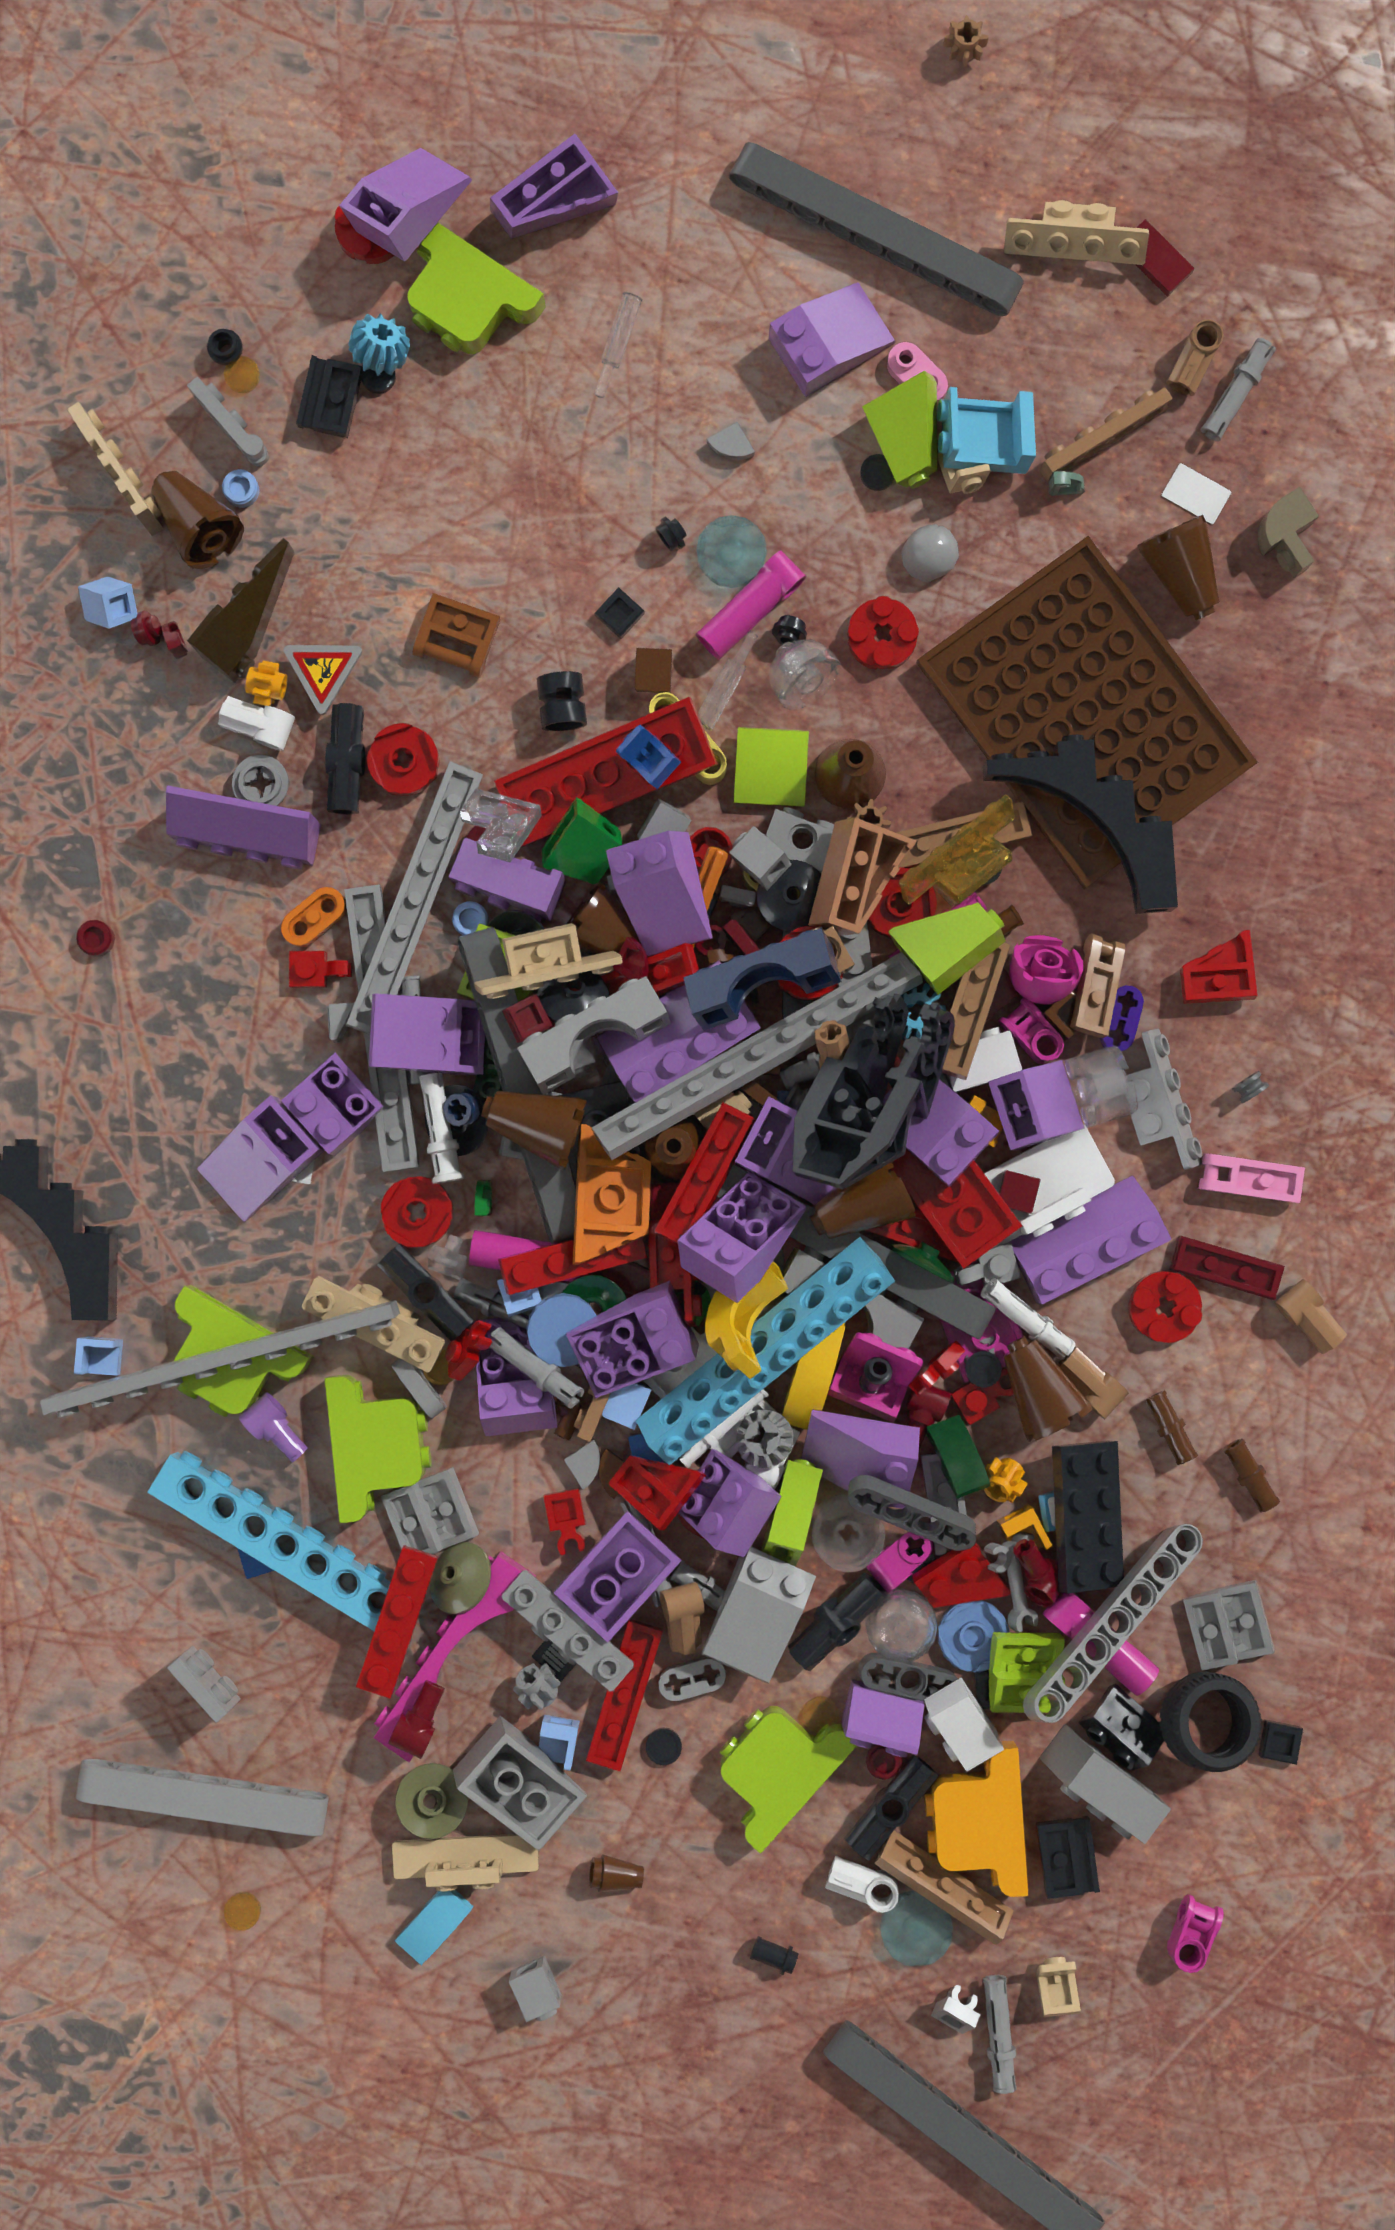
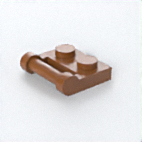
M432 593L413 646L412 655L420 658L425 656L468 670L469 675L480 678L501 620L500 616ZM432 633L477 648L474 657L430 643Z

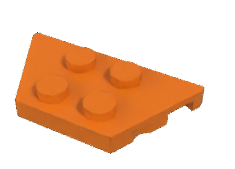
M587 1124L580 1125L578 1136L573 1245L574 1265H579L649 1234L651 1162L636 1153L632 1154L628 1151L611 1160L591 1130L592 1127Z

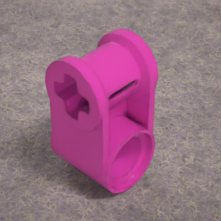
M1023 997L1020 1000L1021 1005L1006 1018H999L998 1023L1005 1032L1011 1031L1013 1040L1021 1046L1033 1061L1042 1065L1052 1063L1063 1052V1038L1046 1020L1038 1007ZM1025 1015L1027 1016V1018L1024 1021H1022L1019 1025H1016V1023L1020 1019H1022ZM1040 1038L1050 1039L1055 1046L1054 1054L1049 1056L1042 1055L1037 1049V1041Z
M907 1532L891 1546L888 1545L878 1553L865 1567L885 1592L889 1594L913 1574L912 1571L930 1557L934 1548L933 1541ZM910 1537L914 1540L920 1538L924 1540L925 1544L921 1547L924 1552L922 1556L917 1552L911 1555L907 1550L911 1546L908 1541Z
M1189 1894L1184 1896L1179 1906L1176 1922L1167 1942V1951L1171 1959L1181 1970L1194 1973L1201 1970L1206 1964L1213 1941L1221 1928L1224 1911L1223 1908L1218 1906L1211 1908L1196 1902L1194 1896ZM1187 1944H1193L1194 1953L1187 1959H1181L1179 1957L1181 1948Z

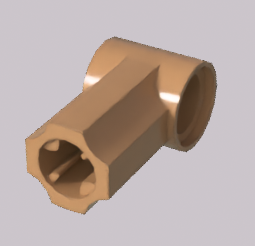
M1206 319L1195 325L1187 337L1186 343L1166 382L1172 390L1182 395H1195L1218 347L1223 341V329L1219 323ZM1197 335H1207L1212 342V346L1205 347L1199 344Z
M836 1020L823 1022L821 1027L815 1030V1041L820 1055V1069L826 1057L843 1060L850 1047L846 1026L837 1023Z
M1302 1279L1275 1302V1305L1291 1324L1301 1329L1321 1354H1325L1343 1342L1347 1334L1323 1306L1324 1301L1319 1293L1306 1280Z
M1074 1347L1069 1356L1065 1355V1359L1060 1360L1058 1363L1061 1370L1090 1402L1093 1410L1104 1420L1129 1394L1125 1387L1106 1371H1101L1077 1347Z
M697 1582L660 1591V1602L667 1621L669 1645L672 1651L680 1652L683 1655L696 1652L697 1647L702 1644L700 1615L704 1614V1602Z

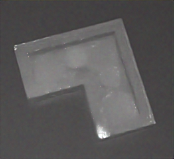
M477 788L460 810L462 822L486 828L476 843L478 854L510 863L542 816L540 805Z

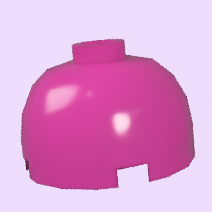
M1045 935L1028 936L1024 938L1023 944L1018 945L1017 943L1014 947L1009 968L1011 983L1022 997L1033 1003L1054 1004L1069 995L1079 983L1083 972V960L1080 954L1074 948H1072L1071 953L1063 948V941Z

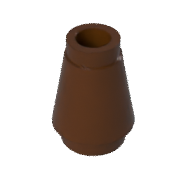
M603 1854L601 1858H592L589 1873L590 1888H598V1892L642 1888L644 1879L643 1866Z

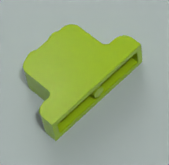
M437 222L419 244L420 247L417 253L427 262V265L408 291L407 297L413 314L412 321L424 332L429 333L432 330L441 336V341L452 351L458 352L462 350L467 354H476L484 348L504 318L509 317L517 323L531 324L539 318L546 308L544 293Z
M192 1285L184 1286L175 1301L177 1318L191 1326V1332L174 1361L274 1334ZM295 1345L286 1348V1355L266 1360L264 1354L252 1357V1364L231 1370L230 1364L216 1367L218 1373L205 1378L196 1379L195 1373L183 1376V1383L179 1384L177 1389L190 1398L196 1399L198 1396L210 1402L208 1407L212 1411L227 1417L229 1413L239 1414L246 1411L256 1401L271 1374L289 1382L292 1377L301 1375L308 1369L314 1356Z
M351 1375L329 1376L325 1378L339 1522H356L362 1519L369 1511H374L373 1490L412 1486L423 1478L426 1468H431L430 1447L424 1446L422 1432L428 1431L427 1414L424 1410H420L418 1403L411 1397L366 1401L364 1400L361 1381H357Z
M769 1706L762 1712L759 1709L755 1710L744 1723L747 1729L738 1739L732 1736L721 1748L719 1753L722 1755V1778L752 1806L741 1819V1823L745 1825L747 1842L760 1854L857 1747L850 1743L849 1737H845L841 1724H826L813 1736L781 1707Z

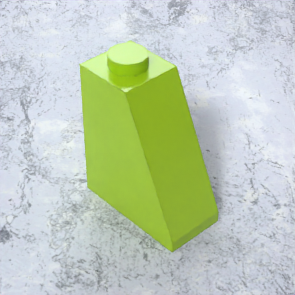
M923 371L862 406L896 483L906 488L910 486L911 489L930 480L929 475L937 471V382L934 376Z
M979 903L896 926L888 931L895 946L917 968L924 980L937 995L1006 942L1001 930L1005 926L1003 921L994 910L990 909L986 912Z
M802 1459L787 1461L777 1491L782 1497L771 1513L761 1548L762 1552L793 1566H796L804 1551L823 1472L822 1469L815 1468L812 1462Z

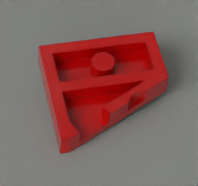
M1250 930L1242 931L1235 938L1214 947L1207 954L1200 958H1195L1181 967L1180 976L1184 1004L1256 999L1258 994Z
M629 1455L608 1484L657 1529L665 1530L700 1485L703 1478L706 1477V1474L693 1469Z
M977 1542L967 1550L957 1551L952 1549L912 1575L914 1583L933 1608L1005 1597L1011 1594L1010 1586L1002 1575L988 1570L987 1565L992 1562Z

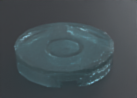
M730 515L719 517L705 527L699 536L696 553L700 569L713 583L723 587L735 588L745 586L757 576V573L765 564L767 548L765 537L757 525L747 518Z
M914 1890L899 1894L895 1907L888 1912L882 1913L880 1931L884 1946L894 1959L904 1965L926 1966L933 1964L945 1955L952 1942L953 1926L950 1914Z

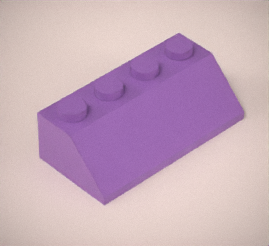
M167 785L166 834L177 840V846L197 850L198 844L210 846L211 852L224 856H232L233 851L247 853L246 859L267 863L269 857L279 859L282 866L293 869H302L303 864L313 866L321 824L310 812Z
M718 960L717 962L713 963L707 968H711L722 963L720 962V960ZM684 985L668 991L659 997L668 1013L671 1024L641 1041L625 1032L616 1030L604 1031L597 1036V1039L618 1077L636 1103L759 1030L761 1027L746 1001L744 1000L741 1005L738 1019L704 1031L691 1014L687 991Z
M1133 1176L1114 1184L1111 1188L1090 1198L1091 1201L1083 1205L1086 1211L1067 1221L1063 1215L1052 1221L1051 1223L1054 1228L1038 1237H1034L1031 1232L1028 1235H1021L1008 1242L1012 1244L1017 1265L1036 1303L1044 1304L1172 1240L1156 1207Z

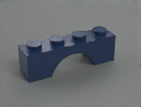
M822 928L802 932L797 937L780 943H771L765 946L764 949L747 955L735 956L728 962L711 968H702L692 975L683 977L691 1014L704 1031L738 1019L741 1005L747 995L763 983L773 980H787L797 984L806 994L842 982L832 944Z

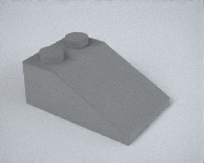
M750 1547L744 1557L739 1556L701 1654L768 1684L803 1613L816 1576Z
M502 1716L493 1723L453 1769L456 1787L460 1792L538 1851L587 1797L586 1792L531 1739Z

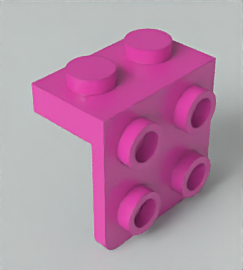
M858 1332L854 1335L840 1358L827 1395L893 1423L897 1418L908 1384L921 1369L923 1360L907 1348H896L882 1342V1339L877 1335ZM871 1358H883L892 1367V1377L876 1393H865L859 1386V1378L864 1373V1365Z

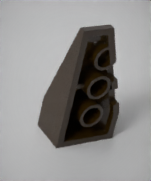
M284 538L255 566L252 572L253 579L249 583L239 582L232 589L233 595L230 602L224 608L217 604L187 640L205 661L234 683L240 677L245 678L249 668L255 665L253 660L258 654L295 553L290 543Z

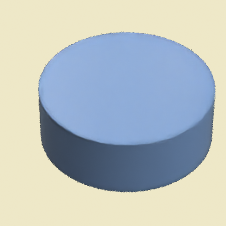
M237 469L225 476L222 483V491L230 504L235 507L245 508L251 506L257 500L259 485L250 472Z
M467 901L456 907L453 912L452 922L456 931L463 936L476 932L479 923L488 926L489 917L482 905L477 902Z

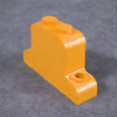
M1001 1741L1004 1750L984 1761L983 1771L941 1774L930 1786V1794H924L926 1817L932 1816L933 1830L927 1831V1846L929 1853H936L937 1859L944 1869L948 1871L991 1869L993 1886H999L1001 1891L1009 1897L1028 1896L1019 1752L1014 1741Z

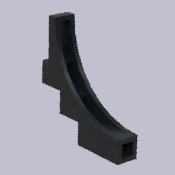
M1067 735L1062 737V741H1058L1053 747V756H1049L1048 751L1027 753V758H1013L1011 753H1000L992 755L991 760H986L982 767L983 781L1013 782L1041 789L1065 800L1093 822L1106 836L1122 862L1131 886L1135 914L1172 912L1178 907L1172 821H1161V816H1147L1139 818V823H1136L1133 780L1122 781L1121 775H1110L1101 777V782H1097L1094 739L1084 740L1083 735Z
M15 1139V1146H3V1160H1L0 1154V1194L10 1199L26 1212L49 1239L65 1274L70 1293L71 1319H117L118 1233H107V1226H85V1233H83V1190H72V1183H50V1190H48L49 1147L37 1146V1140Z

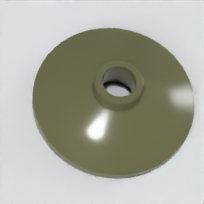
M461 1542L452 1545L441 1554L430 1581L432 1599L440 1610L453 1615L463 1614L473 1609L482 1600L491 1579V1564L486 1552L476 1544Z
M436 1763L420 1765L407 1773L400 1782L395 1797L396 1813L402 1825L413 1835L425 1839L441 1838L454 1831L462 1822L468 1806V1797L456 1787L453 1770L445 1765ZM427 1794H432L436 1799L434 1807L430 1809L425 1807L423 1803L424 1797Z

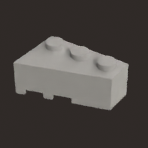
M1067 1724L1063 1725L1039 1757L1062 1781L1063 1785L1060 1789L1077 1803L1081 1798L1088 1802L1086 1808L1101 1821H1104L1106 1817L1114 1821L1111 1826L1128 1840L1133 1835L1145 1844L1171 1810L1153 1791L1121 1766L1118 1767L1102 1755V1752L1094 1745L1090 1746Z

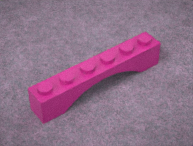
M500 1551L496 1559L490 1555L488 1556L491 1564V1579L482 1600L473 1609L466 1613L458 1614L454 1619L449 1615L446 1617L436 1632L441 1639L435 1648L432 1649L427 1645L415 1663L420 1667V1670L413 1679L409 1676L405 1677L394 1693L400 1697L394 1708L391 1709L386 1706L374 1723L379 1729L373 1738L407 1762L411 1761L413 1755L388 1744L401 1714H406L408 1709L412 1710L426 1680L434 1683L437 1682L441 1666L447 1655L461 1638L485 1621L514 1610L502 1599V1595L523 1570H529L502 1551Z

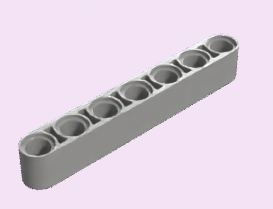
M1183 1524L1166 1528L1027 1693L1024 1698L1023 1708L1029 1719L1039 1723H1053L1059 1721L1200 1552L1203 1538L1198 1528L1190 1524ZM1178 1533L1182 1534L1186 1541L1183 1551L1176 1544ZM1156 1559L1163 1564L1164 1572L1162 1577H1158L1154 1572L1153 1566ZM1134 1586L1140 1590L1142 1595L1138 1605L1131 1598V1590ZM1111 1613L1115 1614L1119 1620V1627L1116 1632L1112 1631L1108 1624V1618ZM1089 1640L1096 1646V1655L1092 1660L1088 1658L1085 1652V1646ZM1066 1668L1070 1669L1074 1676L1073 1683L1069 1688L1065 1686L1062 1680V1673ZM1043 1696H1046L1051 1704L1047 1715H1043L1039 1710V1701Z
M85 1759L81 1762L76 1799L90 1804L305 1836H320L324 1833L329 1796L310 1790L102 1759Z

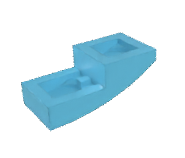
M456 1890L437 1891L424 1905L421 1912L399 1933L395 1942L422 1966L457 1928L474 1906Z

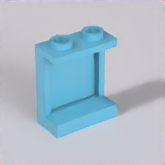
M949 387L944 399L939 400L937 421L942 422V431L938 438V452L943 453V468L965 469L989 464L993 472L1027 473L1036 457L1033 392L1019 391L1014 402L958 398L957 387Z

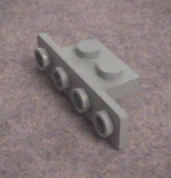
M1159 1029L1143 1032L1142 1038L1151 1068L1119 1077L1140 1146L1173 1136L1183 1169H1191L1201 1165L1202 1148L1198 1139L1193 1137L1189 1125L1191 1123V1113L1187 1104L1182 1102L1178 1090L1181 1087V1082L1177 1071L1174 1068L1172 1069L1168 1058L1170 1054L1168 1040L1165 1035L1161 1034Z
M523 1570L503 1593L502 1599L532 1624L531 1629L538 1637L546 1642L551 1640L560 1648L558 1652L567 1662L572 1665L576 1663L580 1665L608 1691H613L633 1668L634 1662L610 1641L607 1643L529 1571Z

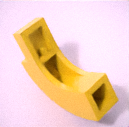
M774 1261L762 1279L738 1303L716 1290L706 1315L705 1334L708 1345L724 1358L727 1365L733 1371L739 1369L749 1379L762 1371L751 1344L753 1324L765 1306L788 1290L781 1270Z
M845 1323L797 1361L781 1414L790 1425L807 1430L811 1411H822L845 1331Z

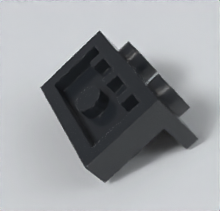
M1117 1684L1110 1685L1091 1714L1083 1716L1079 1721V1724L1086 1730L1087 1736L1092 1741L1107 1748L1119 1765L1130 1770L1149 1766L1164 1742L1163 1732L1160 1730V1722Z

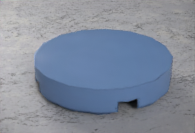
M561 1293L544 1299L536 1305L529 1315L527 1334L530 1346L538 1358L549 1365L555 1364L559 1367L579 1364L566 1333L597 1315L590 1304L577 1295Z
M980 1600L955 1604L947 1609L939 1622L938 1644L944 1657L954 1667L965 1671L983 1672L989 1669L992 1633L1010 1632V1629L1003 1614L991 1603Z

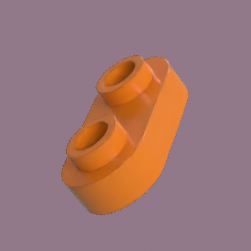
M331 887L317 889L284 917L281 924L283 937L297 947H305L312 944L342 919L346 912L344 897L339 891ZM326 901H333L335 904L333 911L329 913L324 912L323 904ZM300 923L307 925V931L304 935H297L295 932L296 926Z

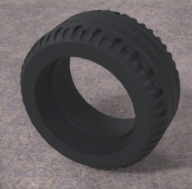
M1197 1672L1178 1680L1166 1694L1167 1696L1163 1699L1164 1701L1161 1705L1163 1707L1160 1709V1730L1163 1732L1162 1737L1167 1744L1166 1746L1178 1760L1190 1767L1208 1772L1232 1770L1248 1760V1757L1255 1751V1746L1258 1745L1260 1740L1259 1734H1261L1262 1728L1260 1722H1262L1258 1703L1245 1685L1227 1675ZM1211 1690H1216L1225 1698L1230 1707L1232 1715L1231 1730L1226 1741L1218 1749L1209 1753H1203L1191 1738L1189 1715L1194 1703L1200 1696Z

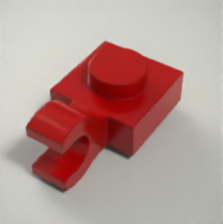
M289 951V987L327 988V977H352V963H348V960L327 961L326 951Z

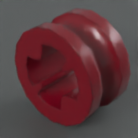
M710 924L711 932L719 935L717 939L719 947L716 949L724 950L727 941L725 932L721 927ZM704 941L695 943L697 951L704 957H707V952L712 950V946H710L709 950H706L702 946Z

